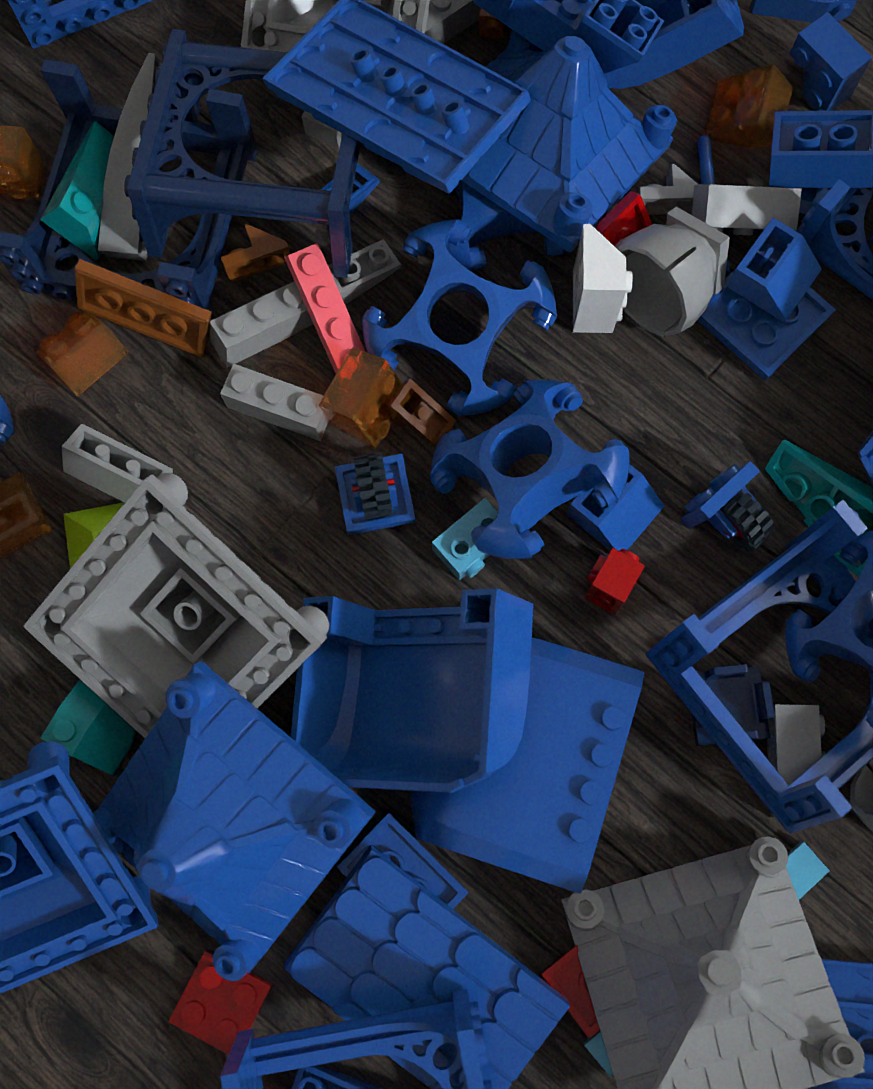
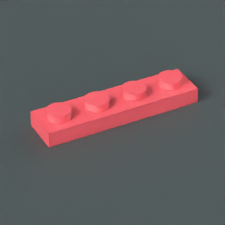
M313 244L284 257L340 384H345L372 371L371 363L319 244Z

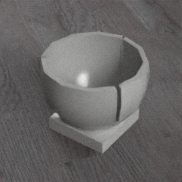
M675 207L667 213L666 225L653 224L621 239L615 247L626 257V271H632L631 293H627V305L623 307L625 313L643 329L662 337L678 334L691 327L706 310L712 295H716L724 288L730 237L682 209Z

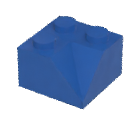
M829 12L798 33L789 53L795 63L804 68L802 96L806 99L808 105L817 111L819 109L832 111L850 98L872 59V56Z

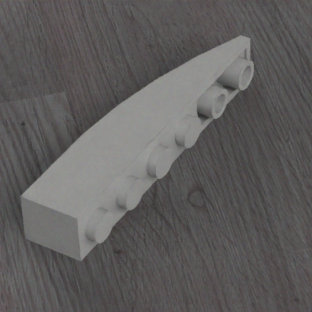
M148 53L132 85L119 118L110 149L103 189V208L98 251L108 258L147 261V250L144 242L140 241L138 222L132 217V204L130 198L125 195L124 182L126 176L131 175L132 154L134 148L139 147L141 140V122L147 119L148 97L150 94H154L156 87L155 72L157 68L161 69L162 66L155 53Z
M382 239L352 254L348 278L334 277L333 263L328 265L346 305L397 271L401 264L385 240ZM294 281L209 321L210 342L228 368L233 363L236 364L313 325V322Z

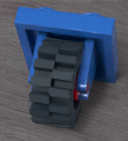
M381 452L353 457L354 463L335 466L348 535L416 522L403 454L382 457Z
M751 461L741 467L734 464L726 471H722L709 483V488L703 493L697 494L684 506L688 512L680 518L688 529L707 520L727 540H732L736 547L739 548L741 546L742 550L746 552H753L775 530V527L772 525V519L767 517L769 515L767 511L763 510L761 504L745 486L760 472Z

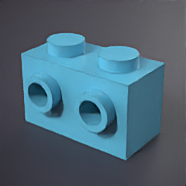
M486 498L481 500L432 542L434 553L459 581L466 575L469 578L476 575L485 566L483 560L489 556L477 549L471 537V532L479 525L491 524L499 514Z

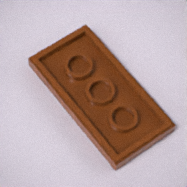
M79 259L75 266L78 309L199 357H204L208 349L211 311Z

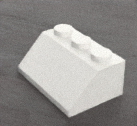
M583 224L573 269V332L613 333L616 321L622 320L623 307L627 305V293H631L632 271H626V257L591 224Z

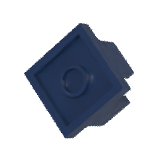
M745 664L715 667L706 672H697L752 741L770 738L768 720L775 717L770 683L769 681H761L759 666L748 667ZM691 713L696 746L716 744Z

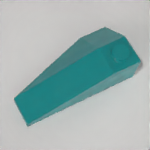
M97 121L92 123L40 218L41 221L95 261L102 254L98 251L103 208V189L110 149L114 139V135Z
M783 440L765 469L786 498L794 502L806 518L804 522L808 527L840 501L844 500L851 509L857 512L860 520L868 528L863 533L873 531V488L787 440ZM841 549L836 552L834 556L846 565L849 571L859 577L867 559L863 565L856 563L855 566H852L839 557Z
M80 679L58 708L42 734L41 739L46 742H57L68 750L70 756L115 776L134 743L136 732L128 722Z

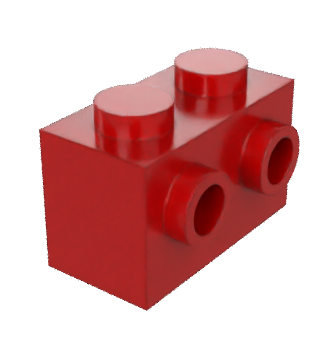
M612 548L608 557L601 554L587 578V581L591 582L592 585L584 599L615 616L625 603L645 565L638 562L640 559L637 555L626 549L618 551Z

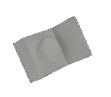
M671 164L666 178V186L651 184L646 187H640L638 193L641 195L649 215H665L675 207L692 214L694 185L697 183L675 164Z

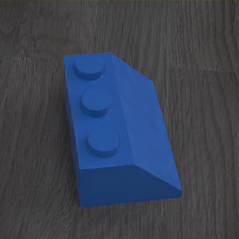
M873 110L775 111L769 187L832 188L840 179L850 188H873Z

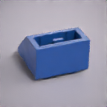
M773 217L736 268L727 287L785 323L822 268L803 235Z
M629 464L627 481L618 503L614 502L608 507L604 506L601 508L592 495L595 491L592 488L578 495L573 500L566 515L611 551L612 548L620 551V549L628 550L664 508V505L643 474Z

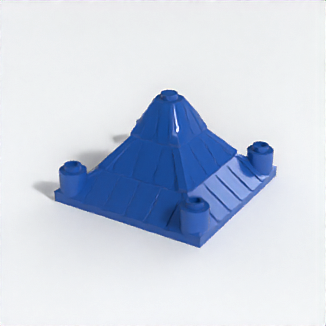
M512 30L507 48L494 61L490 62L486 68L528 90L531 101L523 111H520L516 119L500 134V137L479 158L480 160L461 181L571 253L580 242L583 224H591L595 227L670 147L674 138L671 134L677 123V117L669 107L656 105L647 109L643 120L636 118L607 88L608 83L591 47L581 38L565 36L559 39L548 51H539L540 48Z
M200 661L193 665L185 677L173 682L166 691V709L134 754L109 794L105 797L99 808L93 812V815L105 832L111 845L137 869L138 876L143 882L157 893L169 897L186 915L192 917L194 922L208 935L216 939L220 946L213 954L215 971L225 980L238 981L247 973L249 974L376 811L203 661Z
M47 741L34 746L28 753L27 770L12 776L10 779L0 781V994L158 927V916L151 906L150 888L140 877L131 876L122 863L121 858L109 842L105 832L96 821L92 811L69 776L68 750L57 742Z

